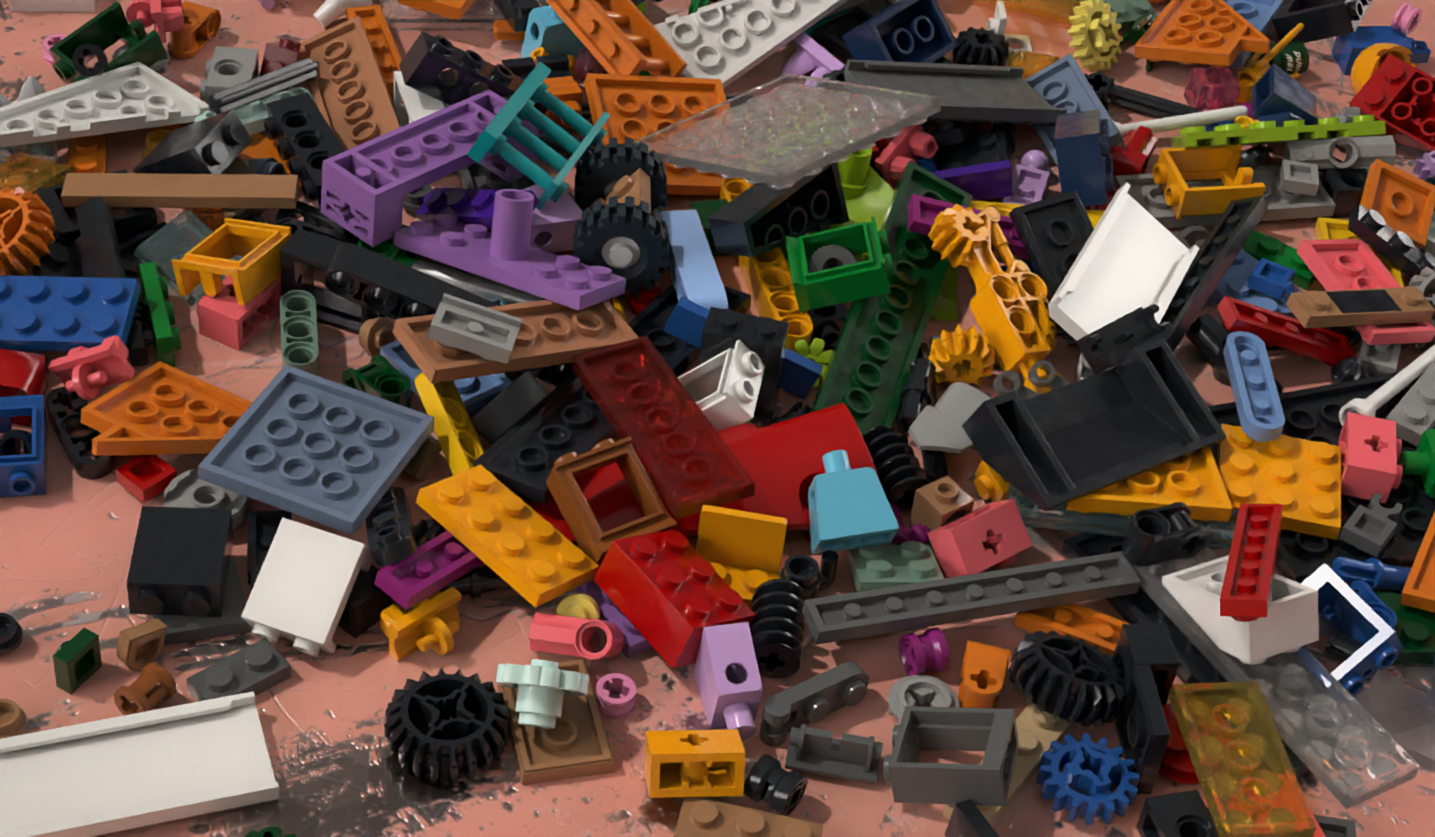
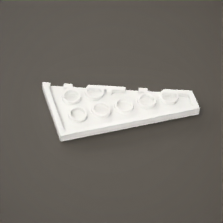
M723 0L700 7L697 12L686 16L678 17V15L667 17L665 22L653 26L688 64L679 77L721 79L724 89L848 0Z
M138 61L102 73L99 76H93L0 107V148L194 122L196 117L210 110L208 104Z

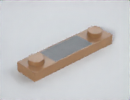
M1411 286L1291 292L1286 303L1304 328L1430 322L1435 312V309L1425 299L1423 293L1416 287Z

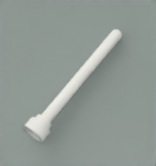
M1241 105L1122 125L1119 122H1114L1122 138H1125L1130 130H1135L1139 126L1150 128L1152 133L1171 131L1186 127L1233 121L1238 116H1248L1249 109Z
M1435 344L1366 399L1355 398L1345 404L1339 411V420L1342 426L1348 412L1375 417L1376 410L1423 374L1435 360Z

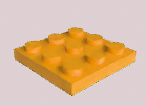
M1221 424V428L1227 438L1217 445L1216 465L1233 508L1230 519L1237 520L1240 503L1283 504L1282 529L1337 540L1341 530V446L1289 437L1281 434L1274 441L1257 442L1252 440L1242 430L1241 426Z

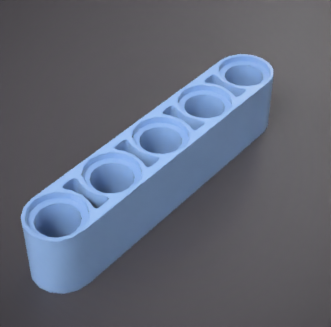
M697 210L658 211L661 214V222L665 220L669 234L668 271L678 301L682 296L708 310L711 307L728 309L727 295Z

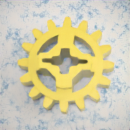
M1103 0L1081 1L1080 6L1073 8L1075 16H1070L1068 19L1072 26L1071 29L1067 30V33L1073 39L1069 43V47H1075L1074 59L1081 58L1080 67H1088L1089 72L1110 69L1111 64L1118 62L1116 54L1122 53L1119 44L1123 41V37L1118 35V30L1122 26L1119 23L1116 24L1117 13H1110L1111 4H1103Z

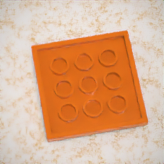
M587 73L584 85L593 125L604 111L610 115L602 127L607 131L601 140L604 147L609 146V138L616 137L618 144H625V137L632 138L633 146L636 147L639 146L640 142L647 144L648 154L655 150L659 155V163L663 161L665 165L667 194L720 196L723 179L733 175L747 178L721 79Z

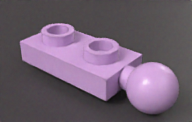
M1039 150L1028 151L1022 157L1021 165L1015 164L1012 173L1013 196L1004 197L1002 203L1027 205L1042 200L1050 174L1047 171L1049 161L1043 152Z

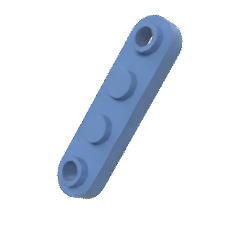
M1244 331L1232 332L1227 336L1223 355L1242 430L1254 441H1274L1281 435L1285 417L1265 343L1255 334Z

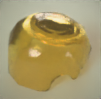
M1023 50L1015 54L1014 51H1010L1006 65L1007 67H1022L1024 71L1021 77L1025 80L1060 60V56Z

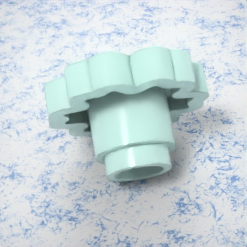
M532 659L531 665L498 664L495 683L500 686L518 689L515 712L519 713V725L555 729L556 718H561L564 694L587 696L589 675L575 671L558 669V662Z

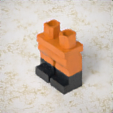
M567 54L536 56V66L539 62H542L552 70L544 81L549 86L547 90L581 116L583 92L571 75ZM532 57L502 60L503 66L522 79H526L535 68V62ZM547 110L544 114L554 123L563 124L567 129L572 128L550 110Z

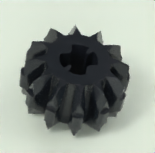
M969 27L967 31L959 32L958 38H956L959 46L952 51L954 63L962 65L1006 66L1009 56V43L1005 41L1004 35L995 34L994 29L988 31L983 27L980 29Z

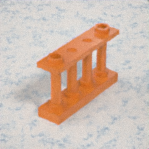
M545 0L609 74L638 75L640 71H648L652 76L679 77L688 65L631 0Z

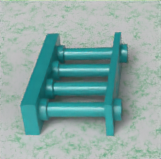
M542 62L538 63L466 154L478 164L488 152L493 156L498 154L544 189V193L539 198L540 203L536 207L538 210H541L548 199L556 203L569 186L563 181L586 148L590 146L594 149V144L603 139L607 131L602 127L610 117L604 111L593 126L547 90L549 86L544 81L552 70ZM537 102L541 103L584 136L582 142L580 143L537 110L534 105ZM525 118L572 154L570 158L566 160L520 124L521 121ZM512 136L559 173L553 178L507 143L506 140Z

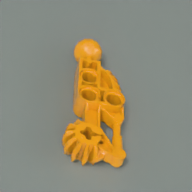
M956 204L952 208H946L944 212L941 211L934 219L935 222L928 234L929 238L933 241L931 248L939 251L942 255L941 260L947 259L953 268L963 265L969 270L976 286V295L970 301V308L982 332L986 333L990 338L992 348H994L995 356L1003 371L1010 370L1016 374L1022 373L1025 379L1023 385L1040 395L1052 391L1046 386L1037 387L1033 385L1028 378L1029 369L1037 362L1045 359L1054 350L1056 345L1057 329L1056 325L1052 322L1053 319L1049 316L1048 303L1045 299L1048 293L1046 284L1038 275L1030 271L1026 263L1021 260H1015L1008 247L1009 243L998 224L1001 216L995 208L986 207L978 215L973 212L970 206L964 209ZM991 243L994 249L999 252L1007 267L1005 272L1002 271L991 250ZM1037 368L1038 376L1046 380L1047 375L1045 371Z

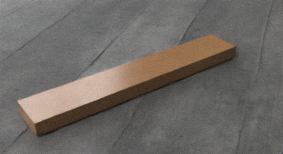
M66 173L61 200L63 207H79L95 197H101L109 203L110 207L294 209L297 203L299 183L298 175Z

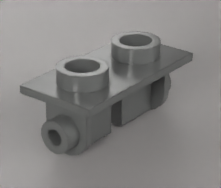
M801 724V728H791L785 763L786 769L876 784L883 743L875 742L874 736L868 738L842 733V738L836 739L832 738L833 731L806 727V724Z

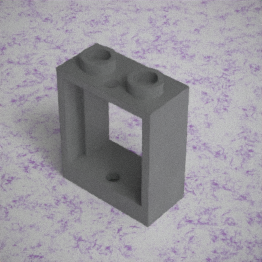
M905 706L900 725H895L893 728L892 754L885 756L883 764L884 781L891 783L894 802L957 804L971 799L975 805H1006L1019 748L1014 709ZM921 749L985 751L982 765L917 763Z

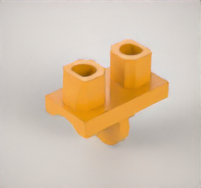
M454 587L444 592L438 590L413 606L414 610L408 613L395 604L383 610L380 614V629L389 638V654L399 662L419 649L425 652L432 648L440 655L451 651L454 648L452 635L460 630L461 619L457 604L461 600V593Z

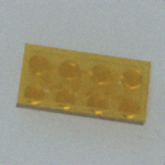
M1259 682L1173 684L1168 697L1219 837H1313L1316 830L1315 823Z

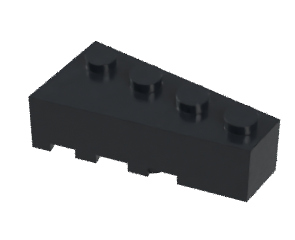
M800 150L711 215L708 219L716 251L754 257L783 246L784 242H786L785 236L799 238V236H804L813 231L822 232L830 229V225L835 223L843 224L849 222L835 154Z

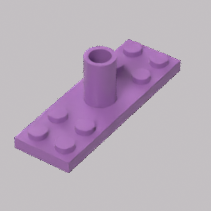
M502 189L495 192L492 233L488 232L487 227L483 225H467L457 221L458 218L450 214L435 215V219L425 222L415 221L410 223L409 227L394 231L393 246L578 311L625 293L626 278L612 274L610 268L588 266L580 263V259L575 256H559L530 246L534 195L523 190Z

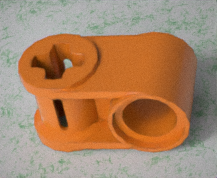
M184 1L182 3V13L185 30L170 32V42L167 44L169 55L179 59H188L196 56L211 39L216 37L221 25V12L219 10Z
M970 640L967 641L959 679H961L958 693L959 708L997 709L999 694L1004 687L1011 650Z

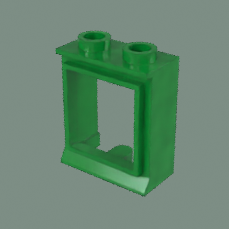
M875 216L871 217L872 222H862L799 236V238L785 236L792 284L800 312L891 293L888 277L895 276L891 254L888 253L890 249L886 231L877 230ZM833 244L835 246H843L852 252V255L867 252L869 254L870 260L809 273L808 260L811 259V255L823 246Z

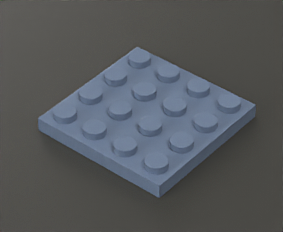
M285 365L199 464V479L354 535L434 430V417Z

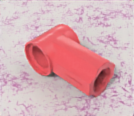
M535 612L534 619L530 624L529 640L530 650L603 661L617 657L624 645V635L621 629L615 623L606 620ZM602 628L606 633L607 643L603 650L597 652L592 647L591 637L597 629Z

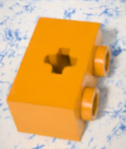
M738 729L645 731L644 776L649 797L744 796L746 752Z

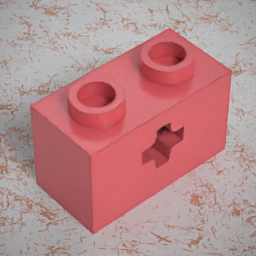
M226 276L222 281V291L214 297L204 295L198 303L197 315L200 335L240 351L280 313V299L282 297L281 277H278L243 306L237 303L232 277Z
M1348 412L1338 439V446H1341V495L1371 501L1374 494L1380 493L1383 495L1380 503L1386 504L1391 488L1398 489L1403 470L1402 465H1397L1402 448V439L1396 438V421Z
M1015 499L988 503L927 533L944 578L987 572L986 569L993 565L996 568L1007 566L1019 560L1017 553L1032 546Z

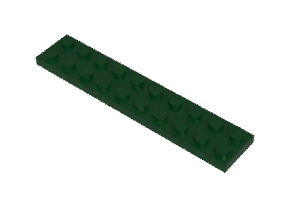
M911 161L908 162L902 171L880 231H886L890 249L888 253L891 254L895 276L888 277L891 293L852 302L810 411L814 412L844 403L862 435L879 425L892 428L901 403L902 388L908 383L911 363L915 362L950 262L947 259L941 260L942 255L940 252L931 248L933 241L928 235L908 231V202L912 194L969 207L973 196Z

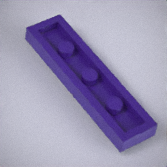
M435 187L424 197V203L415 215L420 221L425 222L435 219V215L450 214L458 218L457 221L464 224H479L492 228L495 192L498 190ZM526 191L534 195V211L540 201L533 191Z

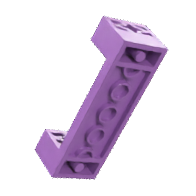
M488 89L323 160L321 213L372 247L393 238L394 231L401 229L403 196L475 163L476 161L466 154L508 100ZM524 118L520 124L539 138L540 130ZM512 136L506 140L507 143L536 164L537 155ZM488 152L479 163L508 182L525 176L498 154L493 156Z

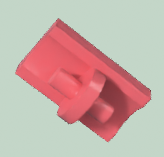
M133 0L126 7L128 22L131 23L138 19L144 28L154 24V30L158 32L162 43L167 42L166 32L185 30L181 0Z
M920 120L908 122L893 138L885 136L886 147L878 148L880 153L874 163L883 174L884 180L893 189L899 182L902 171L909 161L916 164L919 157L931 159L938 151V146L934 136L924 132Z
M116 335L105 338L102 344L96 347L86 348L79 346L72 348L67 356L51 360L48 366L49 371L61 379L69 393L76 391L84 400L98 397L101 388L131 380L135 373L133 367L126 360L129 349L120 337Z

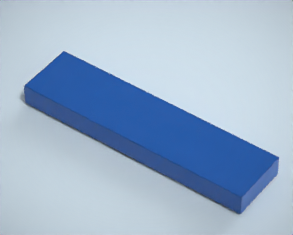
M681 296L663 331L701 349L702 332L710 310ZM786 348L780 388L804 400L821 375L823 366Z

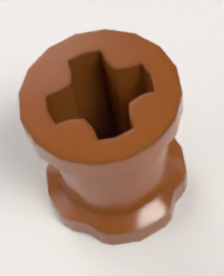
M154 662L148 663L141 669V676L129 687L122 686L114 693V701L123 715L150 711L162 699L169 700L177 693L176 682L165 668Z

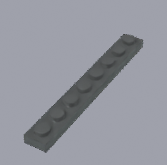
M1120 551L804 600L802 613L817 645L1136 594L1141 581L1130 562Z

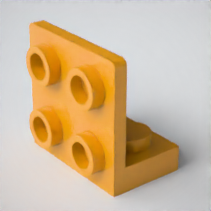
M703 505L700 513L696 551L714 567L717 574L731 589L740 594L742 600L751 609L752 596L756 588L766 581L779 579L788 520L782 517Z

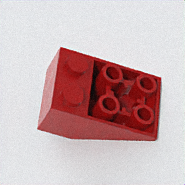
M1389 54L1351 100L1349 105L1350 107H1360V115H1374V121L1385 120L1386 134L1379 136L1393 135L1394 142L1397 144L1431 152L1435 150V78Z

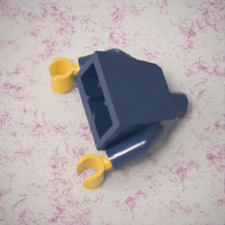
M1273 64L1255 84L1249 79H1241L1237 82L1234 89V101L1245 103L1250 102L1252 99V117L1257 119L1253 121L1248 116H1238L1234 124L1241 123V129H1249V124L1262 121H1276V127H1284V121L1305 120V125H1317L1318 119H1321L1317 115L1316 97L1276 64Z

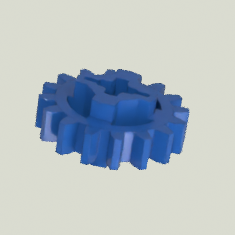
M1084 733L1082 740L1076 742L1068 734L1065 736L1063 745L1053 741L1051 742L1049 752H1043L1037 776V784L1043 785L1041 797L1043 799L1054 798L1052 810L1057 812L1063 808L1069 811L1068 820L1074 821L1078 815H1082L1085 817L1087 825H1093L1094 818L1100 816L1102 821L1110 824L1114 813L1123 818L1126 815L1128 806H1133L1138 792L1137 785L1140 779L1139 774L1132 772L1135 764L1134 760L1121 759L1123 752L1121 746L1112 750L1107 748V738L1102 737L1098 743H1093L1089 734ZM1065 765L1064 771L1059 772V769ZM1116 785L1117 789L1111 793L1112 786Z

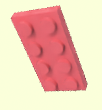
M1361 239L1302 240L1298 247V255L1326 291L1401 287L1369 246ZM1430 322L1354 326L1368 345L1376 346L1431 342L1435 335V328Z

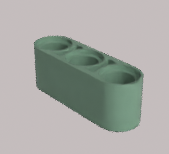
M304 290L289 291L280 299L282 368L288 365L319 376L315 297Z

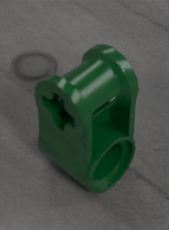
M374 356L369 364L356 370L349 368L342 373L343 385L411 409V384L409 378L394 368L384 356Z

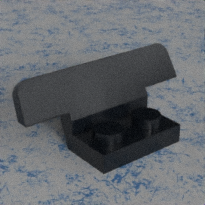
M95 197L75 208L81 236L75 240L72 247L57 244L48 245L50 254L39 259L41 267H32L33 276L126 278L109 203L101 197Z

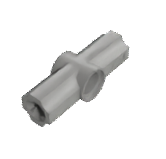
M1393 135L1286 141L1284 149V159L1317 164L1318 170L1370 167V164L1376 159L1393 166L1396 156ZM1336 144L1342 145L1347 152L1346 159L1342 163L1337 162L1332 155Z

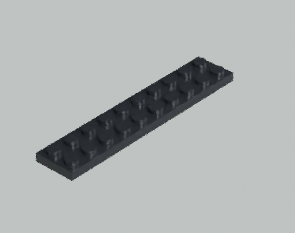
M673 284L628 323L641 339L637 353L592 359L584 362L473 462V467L482 465L512 492L545 505L553 497L546 484V480L554 467V462L558 458L570 452H577L578 455L591 451L599 442L609 438L614 439L665 390L672 379L679 377L700 357L699 348L663 331L678 303ZM724 286L728 309L745 314L751 307V295Z

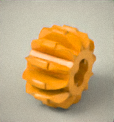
M957 324L954 332L951 333L942 329L941 339H932L928 360L932 361L936 366L934 377L938 383L946 382L948 387L955 382L975 383L981 386L983 377L992 376V364L995 363L994 360L996 359L994 348H992L987 334H978V330L974 325L964 331Z

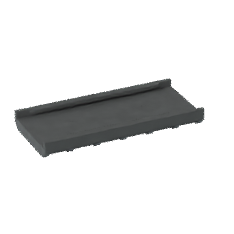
M848 59L844 70L845 84L880 121L895 119L906 120L907 122L927 120L939 123L959 121L971 124L975 122H991L995 124L1023 123L1024 125L1049 124L1050 126H1056L1057 115L1067 113L1065 108H1053L1021 77L1024 71L1022 67Z

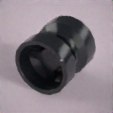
M765 754L750 770L744 783V795L756 802L765 801L769 804L770 810L775 814L789 816L800 803L806 791L808 779L797 771H786L781 767L779 760L769 754Z

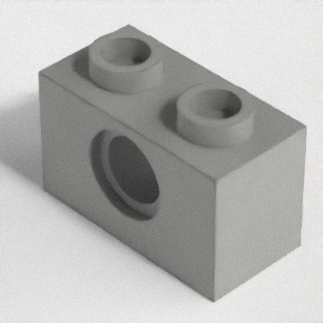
M216 46L213 59H207L206 80H201L200 100L206 101V104L210 105L208 99L210 95L259 77L258 49Z

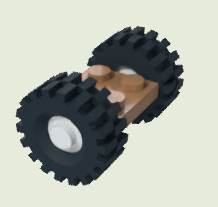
M617 137L609 138V146L604 147L602 141L594 144V153L588 149L583 154V162L579 160L576 166L574 200L582 210V221L577 219L575 224L573 256L579 258L582 264L604 266L610 268L612 274L626 278L625 292L631 291L633 297L641 295V287L643 286L648 291L654 288L655 279L661 281L665 275L664 268L668 269L669 234L665 220L661 222V214L658 212L663 211V207H666L667 175L663 161L659 163L658 153L653 150L648 154L647 144L640 142L639 146L636 147L633 146L632 138L625 137V144H618ZM625 293L616 296V298H625Z

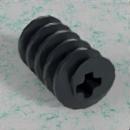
M876 426L867 431L862 437L873 460L881 486L889 504L898 506L900 512L910 510L913 507L916 490L930 484V482L926 479L925 472L920 467V463L917 457H915L907 437L901 432H894L889 426Z
M788 579L766 581L756 588L752 596L751 610L755 613V616L749 628L760 674L771 678L789 677L800 668L801 643L803 642L805 626L802 609L804 600H807V594L800 585Z

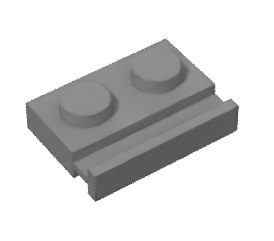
M444 293L431 322L427 338L438 341L447 347L459 348L477 354L489 361L507 364L523 319Z

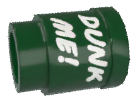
M1295 41L1287 44L1268 63L1270 66L1276 64L1288 75L1295 72L1301 74L1308 69L1309 54L1304 44ZM1270 43V50H1271L1277 43ZM1262 53L1259 59L1261 60L1267 53Z

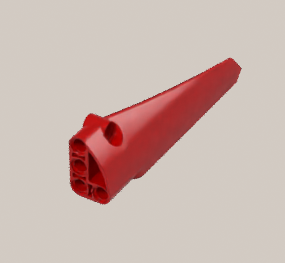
M844 403L761 428L752 423L740 424L638 455L668 514L677 522L675 529L683 535H698L702 506L710 505L786 518L788 520L786 530H805L807 540L811 543L808 490L814 476L826 473L822 456L831 451L846 450L851 469L871 467L877 474L862 434ZM617 462L575 478L603 532L645 516ZM514 493L541 517L551 523L574 545H578L553 497L544 505Z

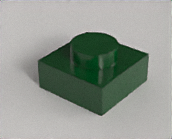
M83 628L71 640L65 641L59 646L53 655L58 688L72 694L102 667L99 635Z

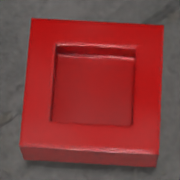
M139 455L115 469L117 482L143 503L164 492L172 479L177 477V470L157 455Z

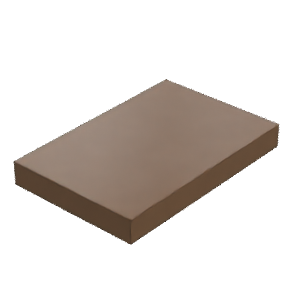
M585 658L558 662V669L575 671L589 675ZM589 678L587 696L564 694L561 718H556L555 729L519 725V713L515 712L518 689L497 685L499 693H503L508 712H510V739L522 785L614 772L615 761L591 678Z

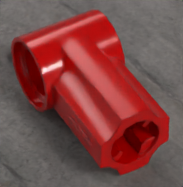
M1139 126L1135 130H1130L1122 144L1113 147L1111 153L1114 177L1145 173L1148 160L1154 152L1158 140L1154 137L1150 128Z

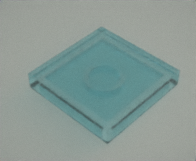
M187 208L140 244L134 255L143 263L155 262L158 277L166 276L167 285L179 295L171 260L182 259L187 252L212 234L213 231ZM235 255L230 260L239 261L242 257ZM221 275V280L223 281L226 276ZM200 283L187 296H179L190 306H193L206 294L203 291L202 283Z

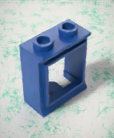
M44 395L0 397V433H7L11 430L12 417L32 416V454L0 456V498L47 494V419Z

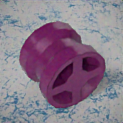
M939 628L927 629L920 636L914 633L901 636L899 641L900 658L908 676L923 675L925 670L929 669L935 672L948 669L950 663L949 647L943 632Z

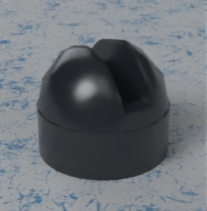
M25 430L9 432L0 440V456L20 455V439L23 441L24 454H32V435Z

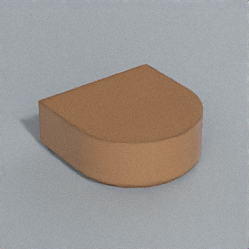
M155 618L120 631L116 651L118 659L131 670H140L148 663L154 662L162 652L167 626L160 619Z

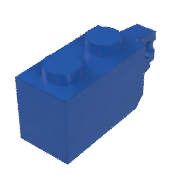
M1358 26L1354 33L1336 36L1332 49V55L1344 75H1351V69L1357 56L1362 50L1376 43H1394L1410 49L1412 54H1409L1411 62L1416 64L1427 63L1431 53L1424 41H1416L1414 38L1407 37L1402 33V29L1395 30L1392 26Z

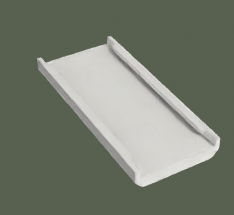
M1127 182L1117 190L1048 304L1049 316L1076 341L1141 306L1144 309L1152 304L1158 305L1160 309L1154 313V317L1159 324L1199 250V247L1196 245L1189 250L1127 193L1131 186ZM1118 364L1114 365L1108 370L1115 368Z
M254 691L0 739V837H93L279 799L278 782L275 781L256 708Z

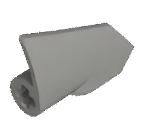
M955 382L949 386L934 407L927 405L909 427L908 433L919 450L942 451L949 455L952 452L962 453L974 447L962 425L984 401L992 398L969 384Z

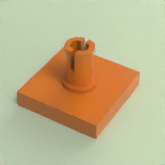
M1376 159L1370 164L1360 204L1368 210L1373 209L1381 214L1389 227L1396 232H1404L1413 241L1414 246L1420 250L1426 245L1433 216L1435 186L1384 161Z

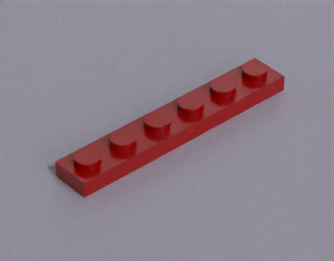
M1240 503L1220 596V616H1231L1234 620L1242 622L1254 621L1259 617H1267L1283 523V504Z

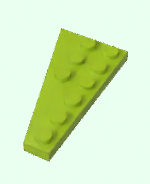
M1374 115L1353 116V122L1340 123L1339 117L1318 119L1317 125H1305V120L1284 121V127H1276V121H1262L1249 124V129H1241V123L1219 125L1214 127V131L1207 132L1206 126L1186 127L1180 129V135L1171 137L1172 148L1238 144L1241 146L1285 143L1286 141L1379 136L1386 134L1385 120L1374 121Z

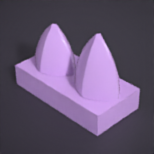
M803 32L794 39L797 51L784 65L780 78H796L812 71L813 73L806 85L807 93H815L824 74L831 73L833 70L841 71L845 68V65Z

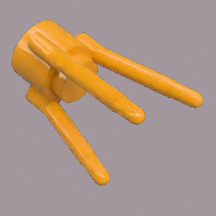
M1299 23L1261 60L1259 58L1262 53L1255 52L1246 65L1237 72L1238 81L1249 79L1255 84L1271 67L1268 62L1304 28V24ZM1295 72L1290 74V76L1294 79H1298L1300 77V74L1298 72Z

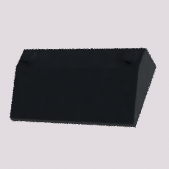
M1164 338L1135 347L1113 369L1022 401L1014 390L986 400L962 425L982 460L1043 511H1048L1215 445L1227 438Z

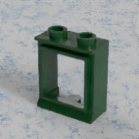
M118 2L109 6L49 49L55 60L52 66L56 74L64 82L69 80L72 83L89 78L77 72L72 64L74 51L83 44H93L104 51L118 40H121L130 47V49L108 63L103 73L138 61L149 68L158 60L168 59L158 32L153 30L147 34L144 26L138 19L128 24L123 9Z

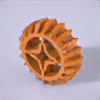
M5 186L0 191L1 276H28V272L33 266L41 267L39 259L50 254L48 245L56 241L53 232L57 227L54 224V216L51 214V210L38 195L24 190L20 186L14 189Z

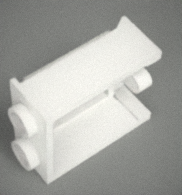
M739 339L736 341L734 349L729 348L676 379H672L664 390L653 433L668 447L744 424L753 419L765 365L755 352L750 351ZM681 401L687 406V408L683 409L680 406Z

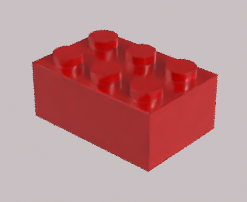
M675 528L613 540L593 579L672 669L696 663L704 627L748 622L750 625L755 616V613L742 600L740 594L731 589L717 574L714 567L705 561L689 544L688 539Z

